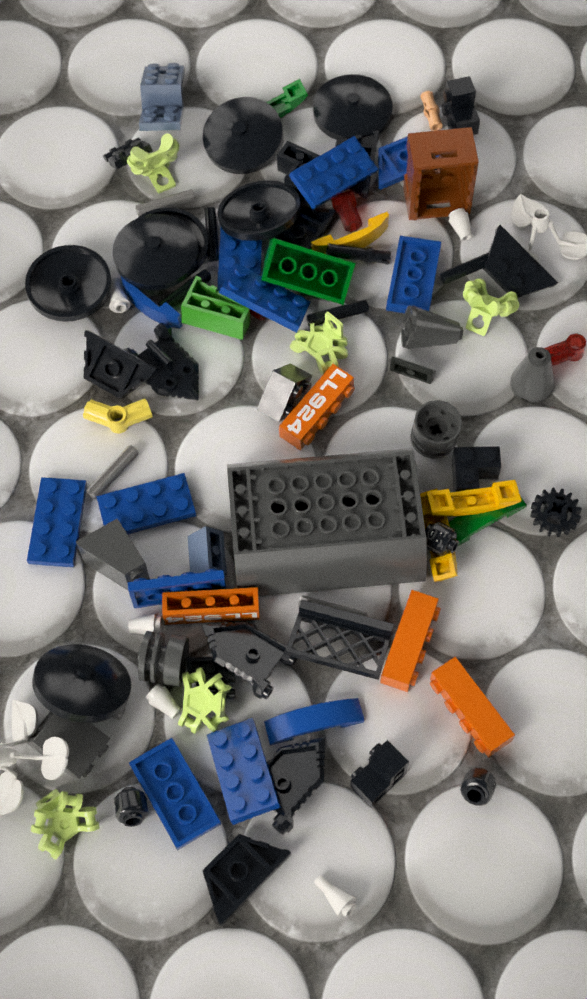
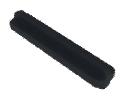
M206 207L204 209L205 226L209 242L207 256L209 262H217L219 260L216 209L214 207Z
M489 252L441 272L440 279L442 283H450L484 268Z
M203 269L196 274L202 278L204 283L211 280V274L207 269ZM196 275L159 301L158 306L160 307L166 302L173 308L184 300Z
M364 299L307 315V323L309 327L310 323H314V326L325 323L326 312L331 313L338 320L369 311V305L367 300Z

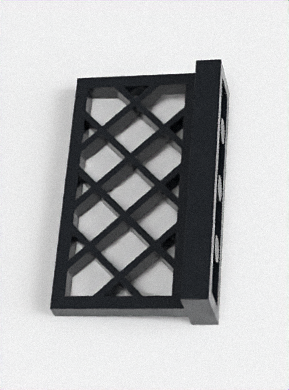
M301 600L285 655L379 680L391 641L394 624ZM301 621L311 623L314 629L304 633L300 627ZM327 628L334 629L337 635L327 639L322 631ZM318 633L322 642L312 646L308 637ZM352 634L358 636L361 641L350 645L345 637ZM341 639L346 648L335 652L331 643ZM301 640L308 647L303 651L292 649L294 643ZM375 640L383 642L384 645L383 648L373 651L369 643ZM364 645L369 654L359 658L354 650ZM326 646L331 655L327 657L319 656L316 650ZM349 652L355 661L347 664L342 662L339 657ZM373 658L377 664L376 671L366 669L363 663Z

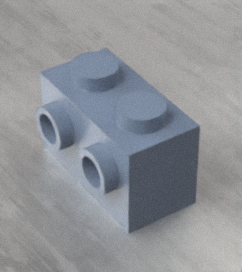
M205 526L187 536L190 572L203 573L208 569H218L224 571V576L227 575L223 531Z

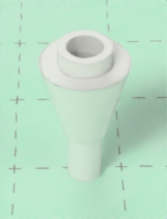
M113 278V290L109 308L115 313H123L130 308L131 303L121 288L120 279Z
M322 875L316 878L314 883L325 893L338 918L350 916L356 909V898L336 886H332Z

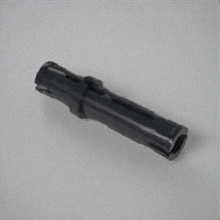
M328 243L326 248L327 255L365 261L366 264L374 262L388 265L390 263L388 260L391 259L390 251L375 250L372 247L359 248Z

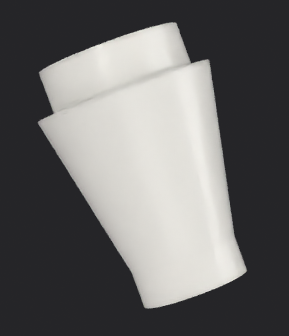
M463 208L452 211L449 214V223L458 234L460 240L463 242L471 239L473 236L468 212H465Z
M156 613L130 619L128 628L130 633L145 635L148 630L154 631L155 637H157L159 632H165V623L163 616H158Z
M159 683L146 696V699L149 700L148 704L165 713L171 719L182 709L166 686L162 687Z

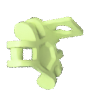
M165 134L161 138L159 150L147 153L140 147H133L130 152L131 155L127 159V164L131 167L133 174L149 177L157 193L174 188L176 183L168 167L170 162H174L177 159L179 143L171 134ZM158 175L166 177L169 180L168 184L164 186L157 183Z
M481 278L468 281L465 284L463 298L471 306L465 328L472 332L485 336L493 316L508 317L519 308L518 296L515 292H508L501 298H495L487 293L486 283ZM479 315L483 316L484 326L482 328H477L473 324V319Z
M329 312L325 313V323H323V326H314V323H310V332L298 330L294 336L295 340L290 344L292 351L296 353L307 351L317 361L321 375L332 364L339 367L337 359L348 357V351L345 348L348 342L347 338L343 336V323ZM331 321H333V322L336 324V326H337L336 329L333 327V324H332ZM328 354L329 361L324 363L322 356Z
M202 668L196 669V672L191 674L188 672L182 674L185 690L183 712L178 721L179 726L183 727L185 725L191 729L190 732L196 734L203 721L212 732H215L220 723H226L229 720L225 713L226 693L232 688L229 684L226 686L221 679L223 676L220 673L207 683ZM199 682L200 686L192 688V683ZM213 685L219 691L215 695L209 690ZM213 710L216 715L210 719L207 715ZM189 714L197 717L196 720L190 718Z
M57 789L37 801L36 806L38 809L34 812L36 821L31 826V832L44 834L39 842L38 849L42 852L48 851L51 853L50 856L56 860L62 853L67 840L80 831L91 832L98 830L100 826L99 822L95 819L97 814L96 807L81 808L82 794L76 793L75 796H72L64 791L59 793ZM79 817H85L86 822L80 823ZM52 835L58 838L56 843L51 842Z

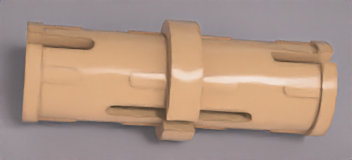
M425 91L420 96L424 105L423 112L428 119L430 130L438 131L443 127L439 116L440 109L435 103L433 92Z

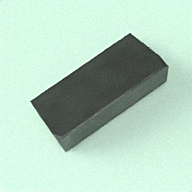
M391 357V371L428 384L432 383L436 370L397 357Z

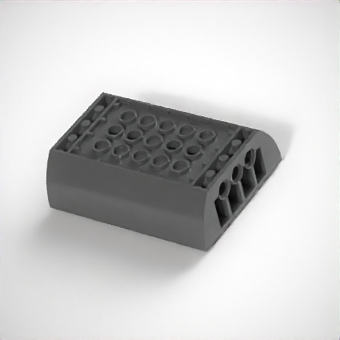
M412 448L227 464L237 588L258 587L259 596L426 581V532L415 455ZM369 496H375L379 499V502L371 505L367 503L366 499ZM346 498H351L356 503L352 507H347L342 502ZM304 502L308 505V508L305 511H299L295 508L296 504ZM277 504L285 508L281 513H275L271 509Z

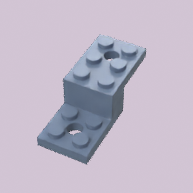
M153 63L145 66L140 84L142 112L139 120V131L181 130L184 112L182 88L185 74L184 65L179 66L178 63H170L168 66H160Z

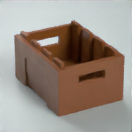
M472 127L408 133L407 171L404 174L403 189L409 220L417 221V219L447 217L452 211L460 208L471 214L479 164ZM450 203V207L426 209V205Z

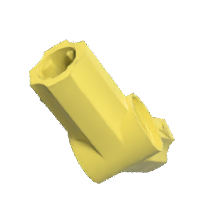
M146 399L124 407L117 405L111 407L90 400L84 407L83 417L84 419L107 426L112 432L119 434L125 432L128 426L152 418V413ZM116 418H122L119 421H114Z

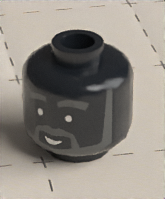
M442 522L429 524L425 529L427 549L433 553L445 556L449 552L453 553L458 547L459 541L456 540L457 532L450 526Z
M471 769L465 775L462 782L461 795L472 805H485L492 799L495 792L496 779L486 769Z
M126 787L114 798L116 819L125 826H138L148 816L147 799L143 791L135 787Z

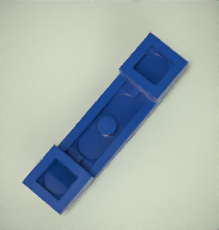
M121 277L125 293L135 307L143 314L158 323L168 324L172 328L180 329L182 327L181 314L165 302L160 307L157 306L138 287L131 285Z
M352 698L296 709L264 721L271 746L292 741L297 736L337 726L344 728L364 723L365 720L359 699Z

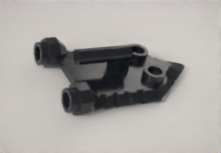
M159 323L154 328L155 337L158 341H147V349L139 355L134 349H124L159 369L156 374L146 381L157 395L168 397L171 395V397L178 396V398L184 397V399L199 401V381H197L199 380V375H197L199 374V363L193 357H190L189 353L184 351V348L180 347L178 342H175V339L172 337V328L168 324Z
M248 622L201 624L214 662L222 667H227L230 672H235V675L241 676L243 680H248L253 685L254 696L259 699L264 698L267 700L273 692L274 687L266 679L270 677L272 670L279 661L285 665L293 666L298 659L285 655L286 644L277 642L275 638H270V635L257 630L255 626Z
M326 737L309 740L308 743L304 741L302 744L295 743L294 746L291 744L280 747L274 753L273 758L267 761L280 803V808L273 810L277 815L273 818L274 823L272 826L281 835H284L285 832L289 833L293 829L294 812L301 808L300 805L307 801V797L310 798L312 792L317 790L324 782L325 769L323 767H325V762L323 760H325Z

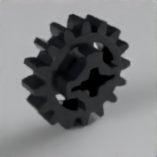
M554 487L550 493L543 490L541 496L536 495L535 502H532L530 517L535 518L533 525H540L539 532L547 530V536L549 537L552 532H555L557 537H560L561 532L569 535L570 529L575 530L577 523L581 519L579 514L582 509L581 507H576L579 500H572L571 492L565 495L564 489H561L559 493L556 492ZM544 504V511L541 513V506ZM568 512H570L571 518L569 520H567Z

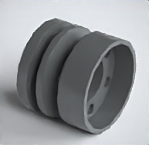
M441 400L429 401L423 404L416 412L410 434L411 443L415 450L422 456L431 459L443 458L450 454L457 443L461 431L462 420L460 413L453 405Z
M146 631L138 653L139 681H147L150 675L151 682L156 683L160 673H163L165 685L182 686V674L186 672L187 657L189 656V636L172 634L168 644H165L163 632H159L155 640V632Z

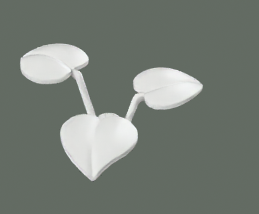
M522 194L517 197L512 208V221L515 225L522 228L532 224V234L526 251L537 262L538 256L530 252L536 232H545L548 227H550L557 243L562 245L560 252L563 256L573 260L582 259L587 256L586 234L571 231L564 233L561 240L553 226V221H549V211L541 203L531 200Z
M12 700V737L14 741L0 743V770L6 771L0 775V816L7 815L16 810L23 798V782L18 780V774L9 768V766L17 762L18 758L43 760L41 765L43 776L48 780H56L65 771L69 756L68 744L59 737H51L45 741L43 755L18 754L17 750L12 746L27 743L29 736L36 732L38 726L37 709L31 704L18 700Z

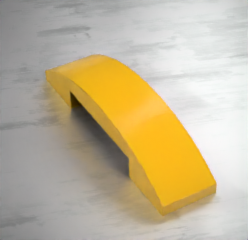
M384 212L369 218L368 227L334 240L331 234L314 240L311 242V250L326 254L328 243L364 248L377 240L386 231L389 214Z
M516 480L494 482L491 487L450 492L449 489L426 492L431 515L436 516L473 515L498 510L521 502Z
M426 492L420 493L425 529L429 524L442 522L449 526L447 516L431 515ZM430 551L431 559L429 560L434 582L458 576L455 551L453 553L449 552L445 556H439Z

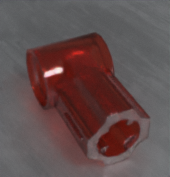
M352 190L341 193L331 199L333 209L336 211V214H339L345 231L351 233L362 227V220L356 208V199Z
M575 333L569 335L565 341L546 347L545 349L551 355L552 366L568 360L579 361L582 359L586 339L583 335ZM571 346H577V347H579V348H578V349H574V348H572Z

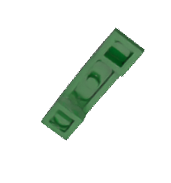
M300 78L282 88L284 93L266 102L276 110L280 118L294 110L308 96Z
M521 498V502L498 510L457 516L449 522V526L456 530V540L459 541L458 546L469 541L470 536L505 516L509 518L526 508L527 504Z

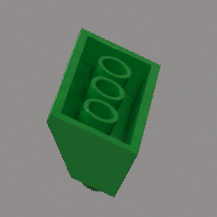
M273 238L269 243L261 280L344 305L356 263Z

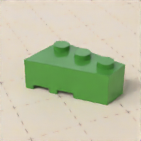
M196 275L181 305L182 323L243 340L250 325V309L220 294L217 287L202 282V278Z

